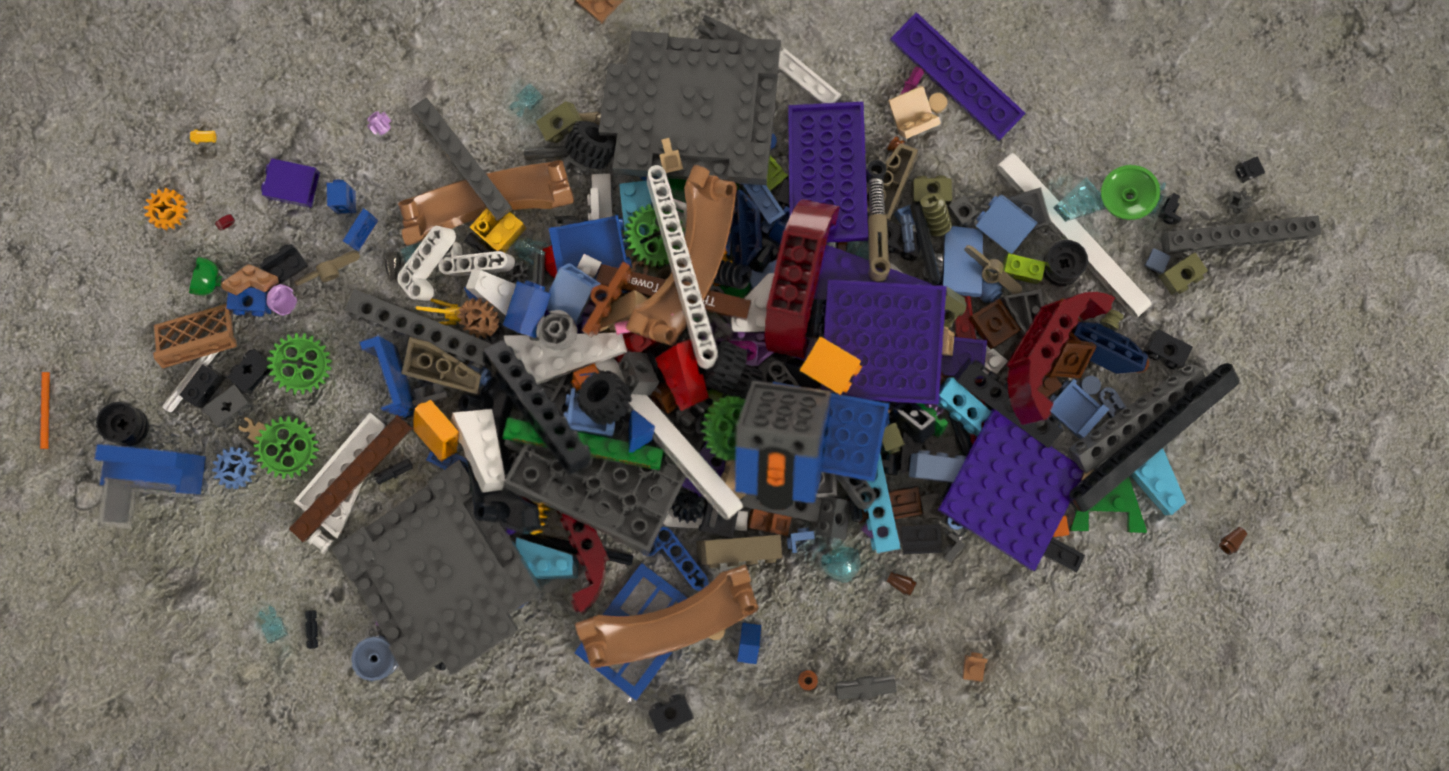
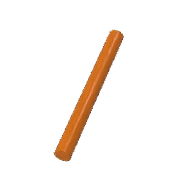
M41 372L40 449H49L50 372Z

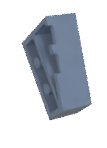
M918 450V453L911 454L909 477L953 483L967 456L955 455V458H949V454L937 453L934 456L930 455V451Z

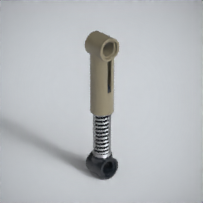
M880 160L871 161L866 170L870 216L868 217V276L873 282L885 281L891 268L888 256L887 217L884 215L885 206L883 199L884 176L887 168L884 162ZM875 268H880L883 272H878Z

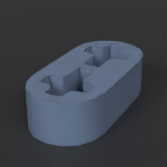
M1106 387L1099 391L1098 400L1101 405L1104 404L1109 409L1107 414L1110 418L1115 416V408L1121 410L1127 408L1113 388ZM1104 392L1111 393L1110 400L1103 398L1105 396Z

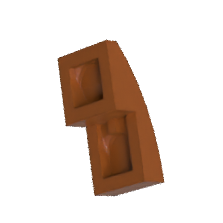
M751 509L747 528L788 536L792 517Z

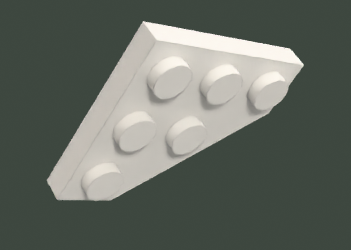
M768 273L744 298L752 302L747 321L730 317L731 332H765L766 306L774 273Z

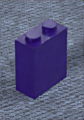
M271 158L270 163L266 166V180L261 186L262 195L270 200L312 208L320 171L315 167Z

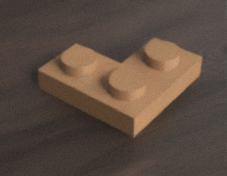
M248 264L223 281L221 286L223 290L237 296L250 286L266 292L279 282L277 276Z

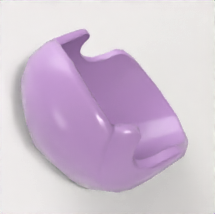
M283 284L272 287L267 293L266 303L268 308L282 316L290 314L297 303V298L292 294L293 290Z

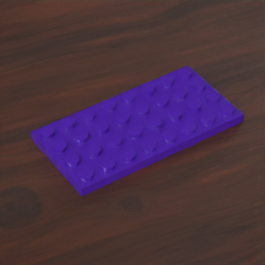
M864 101L788 105L790 216L797 203L802 199L840 206L836 226L830 225L827 243L868 241Z

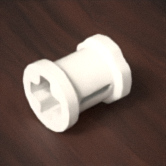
M317 529L309 538L308 543L315 545L321 550L322 554H325L334 544V540L328 539L321 533L320 529Z

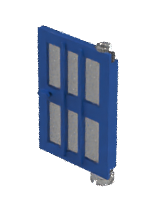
M641 563L603 615H642L668 608L688 598ZM582 642L574 653L589 664ZM672 652L639 661L594 669L620 688L617 694L621 698L634 705Z

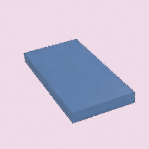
M952 226L950 231L944 235L942 286H947L962 296L981 297L982 266L968 255L964 248L967 245H971L983 255V232L975 228Z

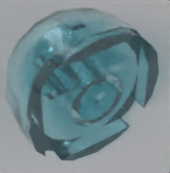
M843 547L832 550L834 554L830 556L826 553L821 558V563L825 574L830 579L847 583L860 571L861 561L857 549L854 551L852 547Z

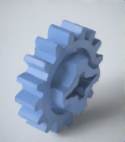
M230 447V452L224 449V455H216L219 461H213V464L217 465V467L212 469V471L217 472L214 479H221L219 485L226 484L225 488L231 489L233 487V489H239V485L246 487L245 481L252 482L250 476L256 475L252 469L256 468L257 465L252 464L255 460L254 457H248L250 452L245 451L243 453V448L236 450L235 447ZM234 455L240 456L242 460H237ZM232 476L235 481H230L226 477Z

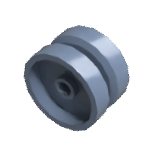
M378 635L366 638L354 648L351 657L352 667L362 679L368 681L381 680L394 673L399 666L389 649L391 645L385 636Z

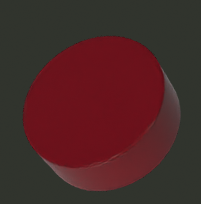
M228 214L217 220L215 225L218 230H224L233 225L235 219L232 214Z

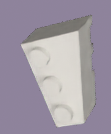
M472 270L466 289L478 299L481 298L483 303L488 301V306H494L493 311L498 312V315L505 320L516 284L481 270Z

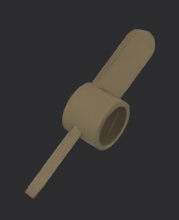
M967 245L964 248L968 255L984 267L982 278L986 282H999L1012 294L1021 293L1022 286L1004 271L1001 261L997 259L988 260L971 245ZM988 269H994L998 273H991Z
M353 250L333 260L322 262L316 266L317 270L295 280L294 284L299 286L320 276L322 282L332 281L340 276L338 269L357 261L360 258V254L358 251Z

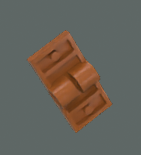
M622 262L608 287L597 285L592 289L591 299L596 308L582 329L587 336L591 338L593 335L597 336L601 330L602 319L608 318L612 311L611 304L613 301L617 302L622 294V285H627L632 277L630 265ZM604 293L607 295L605 300H597L599 294Z

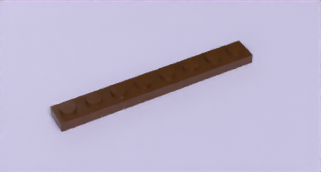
M397 415L301 515L289 530L302 542H306L413 428Z

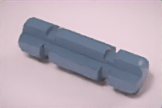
M903 215L900 217V222L903 225L901 230L903 242H905L904 252H914L912 225H910L912 222L911 216Z

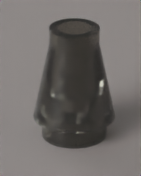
M400 252L384 253L383 261L388 280L397 279L402 260Z

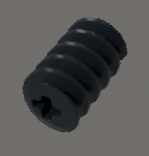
M721 260L713 283L744 289L751 280L752 270L750 266Z

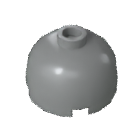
M553 310L549 312V315L543 316L537 325V337L549 349L554 351L564 350L574 343L577 337V326L575 321L566 312Z

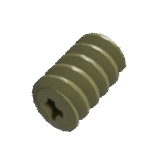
M939 193L925 195L921 198L920 203L929 233L935 237L945 235L952 228L945 198Z

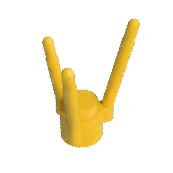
M431 298V302L446 306V309L416 306V310L444 313L445 319H449V321L438 322L443 325H457V322L462 320L457 317L460 313L458 311L460 308L458 304H451Z

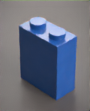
M525 280V283L517 281L503 326L536 338L537 325L544 316L551 293L544 291L545 287L527 280Z

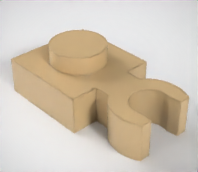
M245 417L244 420L249 423L248 427L239 426L238 428L243 432H250L247 438L258 444L260 441L255 439V437L262 436L259 430L266 431L267 429L263 423L257 422L255 425L251 418Z

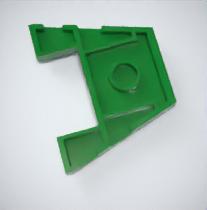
M1129 477L1088 511L1080 512L1076 508L1073 522L1070 525V531H1089V511L1127 512V532L1147 533Z

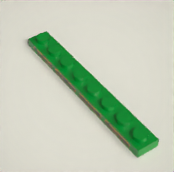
M507 418L503 439L548 448L529 422ZM577 432L581 442L589 447L591 457L656 470L660 469L663 449L642 446L634 452H629V442Z

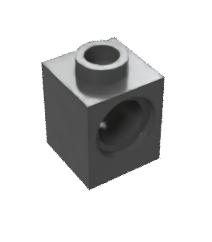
M965 195L947 208L949 215L958 227L963 225L967 227L975 221L974 217L977 215V211ZM960 209L965 210L967 212V216H960L958 211Z

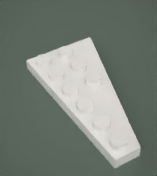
M598 333L597 336L593 335L592 338L586 334H577L574 343L569 348L558 351L545 347L540 340L531 341L528 335L504 336L507 346L512 347L515 356L524 363L527 372L534 376L537 385L627 352L623 335H617L616 333Z
M369 413L294 502L306 511L380 434L386 425L374 414ZM362 483L321 525L337 539L341 536Z

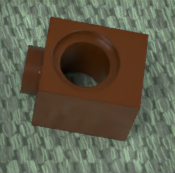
M664 381L659 383L650 397L652 402L661 411L668 414L678 405L667 383Z

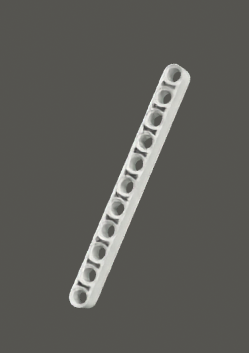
M1011 153L997 165L1001 175L1019 194L1041 187L1052 223L1048 226L1061 240H1073L1085 248L1088 255L1087 268L1133 317L1138 318L1152 305L1148 297L1015 154Z
M654 165L649 169L647 175L648 190L697 362L702 368H710L715 363L717 349L666 172L661 166ZM652 176H658L660 179H654ZM657 193H663L665 196L660 197ZM667 210L670 214H664L662 211ZM667 228H673L675 232H669ZM676 245L679 246L680 249L675 250L671 246ZM682 263L686 267L680 268L677 266V264ZM688 281L691 285L685 286L682 282ZM693 299L696 304H689L687 300ZM698 317L701 319V322L696 323L692 318ZM702 335L706 337L707 340L700 341L697 338V336ZM709 354L712 359L707 360L702 355Z
M614 358L595 364L598 371L604 370L606 372L609 370L612 373L614 372L625 382L618 362ZM630 395L632 402L629 403L631 406L627 410L630 413L631 410L637 411L655 425L654 441L724 519L728 520L743 508L739 498L647 395Z

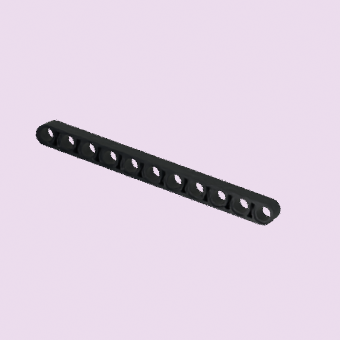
M1224 363L1218 366L1070 491L1069 497L1077 510L1085 512L1091 509L1234 389L1240 380L1233 365Z

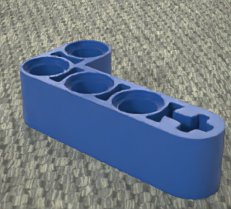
M662 527L660 532L667 530L670 537L667 541H662L658 534L653 544L654 551L649 553L648 556L656 554L663 548L689 584L695 590L701 591L709 583L707 576L673 531L668 527ZM674 545L681 547L682 552L678 557L671 554V548ZM685 561L693 563L694 568L692 571L686 572L683 570L682 565ZM696 569H698L700 572L696 574L698 578L705 579L703 582V587H701L700 585H695L696 579L694 578V576L692 577V579L688 577L689 575L693 574L696 571Z

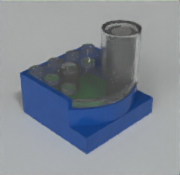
M97 444L95 460L103 461L100 485H103L97 526L132 529L137 493L193 498L194 494L201 495L206 456Z

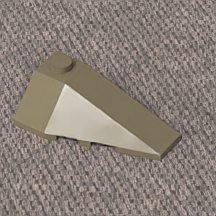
M412 337L409 338L402 370L403 375L475 394L478 393L481 374L432 343Z

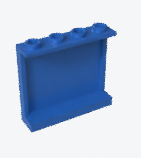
M618 215L549 228L557 273L560 267L568 263L577 268L583 254L600 261L604 265L619 268L622 262H625L632 268L630 257H626L625 253L628 245L624 242L626 238H622L621 230H624L622 218L619 219ZM598 269V271H597L595 277L593 278L594 280L597 279V275H598L599 269ZM602 293L597 298L607 297V295Z
M380 336L360 342L363 351L379 359L393 403L383 406L381 409L398 415V417L402 416V418L414 415L413 412L417 406H413L412 403L415 399L407 375L402 374L403 363L397 346Z

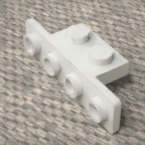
M592 174L591 194H587L588 206H591V213H588V221L612 216L610 174Z

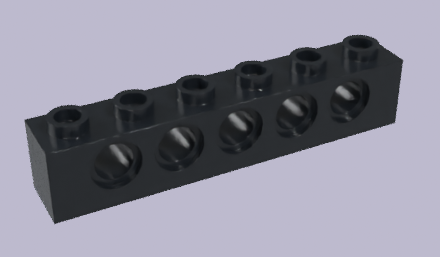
M968 358L955 374L956 381L1049 448L1064 431L1060 425L1061 421L1052 415L1046 420H1042L1045 423L1041 427L1036 426L1038 422L1022 425L1015 415L1012 405L1005 404L1010 399L1008 382L1004 384L999 380L1000 377L995 372H987L983 369L985 366L976 359L972 361ZM983 376L984 380L982 382H974L976 377ZM994 387H998V388H999V391H998L997 393H995V394H991V393H990V390H991L992 388H994Z

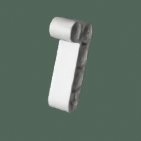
M434 226L399 272L397 277L398 283L411 299L429 301L433 297V287L426 279L454 243L456 238L454 230Z
M454 241L451 250L449 251L448 249L439 261L438 266L443 274L458 277L468 276L472 270H481L486 273L510 271L515 265V260L513 256L501 251L462 255L461 244Z

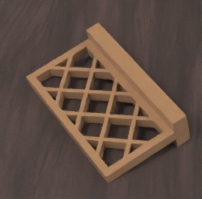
M227 304L154 325L156 352H153L154 360L162 368H166L237 347V341L233 336L231 311L226 309ZM225 311V315L221 320L215 318L218 313ZM200 318H207L202 325L197 324ZM212 321L217 322L212 330L207 328ZM183 323H189L183 331L178 329ZM194 326L199 328L193 336L188 334ZM222 326L227 327V331L217 333ZM170 328L165 336L161 335V330ZM204 331L209 333L207 337L198 339ZM175 332L180 333L175 341L170 340ZM185 337L190 338L187 343L180 344ZM167 342L172 344L169 348L162 350Z

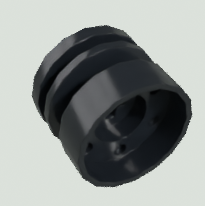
M1062 240L1055 243L1043 259V262H1046L1043 276L1050 284L1057 287L1072 285L1086 270L1088 265V255L1085 248L1073 240Z
M112 402L100 410L96 418V428L105 440L128 447L137 445L146 438L149 431V421L140 409L123 402Z

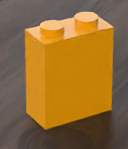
M820 336L800 371L841 395L842 392L846 393L852 384L849 381L852 375L857 376L862 366L860 365L861 360Z
M431 400L426 403H420L414 409L413 430L442 462L457 453L459 431Z

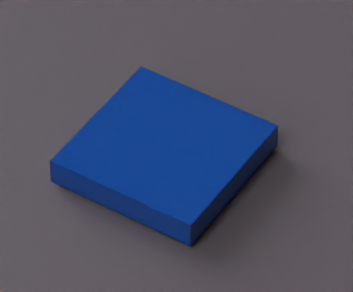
M363 208L343 239V242L352 249L359 251L377 224L378 219Z

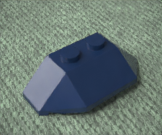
M737 190L735 195L731 223L733 263L748 266L762 249L761 215L759 207L742 190Z
M1078 322L1074 335L1080 341L1093 342L1097 346L1090 359L1091 362L1115 374L1141 372L1145 369L1148 355L1143 353L1131 339L1097 322Z

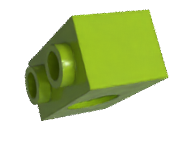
M1009 253L1004 257V271L1013 279L1036 285L1042 281L1046 262Z

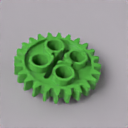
M650 204L646 205L645 208L641 206L638 208L639 212L636 210L632 212L634 217L630 216L627 218L630 223L624 225V227L629 229L623 232L624 235L628 236V239L624 240V242L630 244L626 249L633 250L631 257L637 255V262L643 259L644 266L648 265L649 262L651 267L656 266V264L659 267L663 266L664 263L667 265L669 260L662 235L643 244L640 243V240L660 231V228L655 223L656 214L654 207H651ZM665 210L662 211V213H664V214H670L669 211H667V212H666ZM639 226L645 229V235L640 234ZM673 228L668 230L669 232H675ZM648 244H651L653 246V253L649 252L647 248ZM671 246L673 249L679 250V246Z
M295 333L293 339L289 334L287 335V341L280 338L281 345L274 343L273 346L276 351H269L273 357L267 358V361L272 362V364L267 365V369H273L269 376L276 377L273 383L280 382L278 389L285 386V393L292 389L293 395L297 393V390H300L301 395H304L305 390L311 394L312 387L319 390L318 383L325 384L322 378H329L330 375L325 371H331L332 368L327 366V364L331 363L332 360L326 359L330 352H323L326 345L320 347V339L313 342V335L306 339V333L302 335V338H299L298 334ZM294 349L296 356L293 358L288 357L286 350ZM313 352L316 355V359L309 361L306 359L305 354ZM282 360L297 363L298 360H301V363L304 365L301 368H297V364L282 363ZM305 365H316L317 368H312ZM289 367L293 370V375L287 377L283 374L282 370ZM310 371L313 374V378L307 380L303 377L302 373Z
M735 396L719 398V402H713L714 407H708L710 415H704L708 420L707 422H702L706 426V429H703L702 432L707 435L703 440L709 441L706 448H712L710 453L716 454L717 458L736 461L737 425L746 399H740V397Z
M290 416L287 417L285 422L283 417H279V423L272 419V426L265 423L264 425L267 430H259L262 436H256L255 439L260 442L253 445L259 448V451L254 452V454L260 455L256 462L263 461L264 463L261 469L268 467L267 474L274 471L275 478L281 473L282 479H285L287 474H289L291 479L294 478L295 472L298 476H301V469L307 472L308 468L306 465H314L311 458L317 459L313 452L319 451L318 448L314 447V444L319 443V441L312 439L316 436V433H309L312 427L304 428L305 421L298 424L299 418L291 422ZM281 429H287L289 432V437L286 440L279 437ZM294 433H297V437L289 446L291 451H286L280 461L276 462V458L284 449L282 444H287ZM297 440L305 442L306 447L304 450L296 448L295 443ZM275 445L278 449L277 454L270 455L267 451L268 446ZM286 456L294 458L292 466L285 465L284 458Z

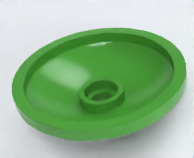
M1125 165L1116 168L1107 175L1101 188V199L1105 208L1112 215L1125 220H1136L1145 217L1154 210L1160 198V185L1157 178L1148 169L1138 165ZM1127 195H1132L1133 198H1132V199H1127L1126 196H1127Z

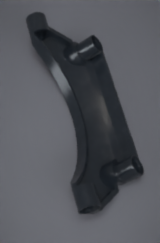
M493 377L480 391L481 394L478 396L462 395L458 406L460 412L492 409L506 479L511 466L508 447L505 446L506 439H503L507 418H510L513 401L496 378ZM467 460L474 517L476 520L497 522L500 520L502 527L522 534H529L541 529L537 504L504 488V486L502 490L482 492L472 471L473 468L469 460Z

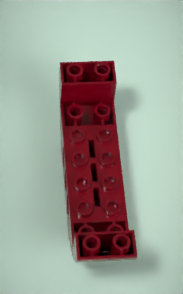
M802 199L792 211L786 229L783 232L766 306L765 343L767 351L805 359L809 340L805 339L806 329L830 225L836 226L840 206Z
M1095 291L1084 292L1041 307L1006 365L1009 368L1008 393L1015 415L1022 425L1046 420L1050 416V410L1054 403L1037 390L1043 383V377L1051 370L1053 360L1059 356L1060 348L1069 339L1070 331L1078 323L1077 319L1080 317L1082 320H1087L1101 314H1107L1112 308L1114 296Z
M562 513L563 517L560 520L565 531H570L571 533L568 536L570 543L574 549L578 548L579 553L576 556L581 566H586L588 570L584 573L591 586L572 594L574 599L571 600L576 613L580 612L583 616L594 605L601 593L606 576V561L609 558L595 528ZM578 525H583L584 529L582 531H575ZM585 543H592L590 549H583Z

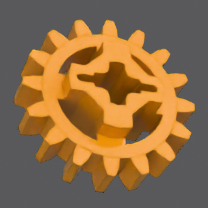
M165 188L164 192L157 189V195L151 193L152 199H146L149 205L144 206V209L148 210L144 214L150 218L148 222L154 224L159 229L162 227L164 230H168V226L175 229L176 223L181 226L180 219H186L183 213L188 212L184 208L187 205V202L183 200L184 197L178 194L177 191H170L168 188Z

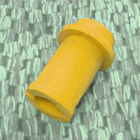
M194 129V131L190 132V140L195 142V144H199V142L216 143V132Z

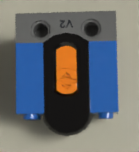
M752 381L737 425L735 492L754 494L761 505L773 510L787 509L793 505L794 500L815 503L821 479L823 439L830 411L831 391Z

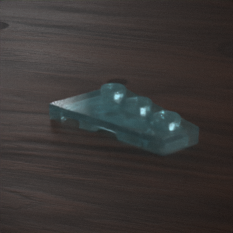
M1087 177L1053 207L1065 222L1106 209L1101 199V193Z

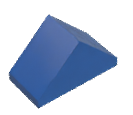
M631 410L628 424L629 452H634L652 440L655 425L637 411Z
M742 622L737 662L757 664L762 625Z

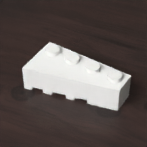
M492 409L453 413L450 422L459 431L458 441L465 451V456L473 468L472 471L482 492L502 490L505 475Z

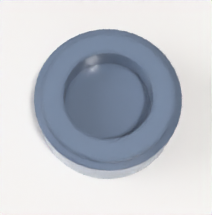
M1087 376L1082 379L1080 388L1088 395H1094L1099 392L1101 383L1097 377Z

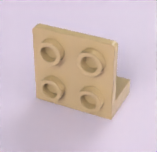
M923 86L888 101L899 135L906 139L941 124L939 117L931 112Z

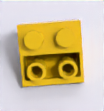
M487 208L470 226L492 249L504 253L527 229L511 212L496 220Z

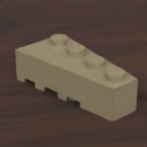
M901 143L885 164L887 170L883 186L884 215L890 222L918 157V149ZM867 187V212L869 213V188Z
M781 535L696 541L698 564L708 565V568H718L720 563H727V567L739 566V562L746 561V565L758 564V560H765V563H776V559L782 558Z

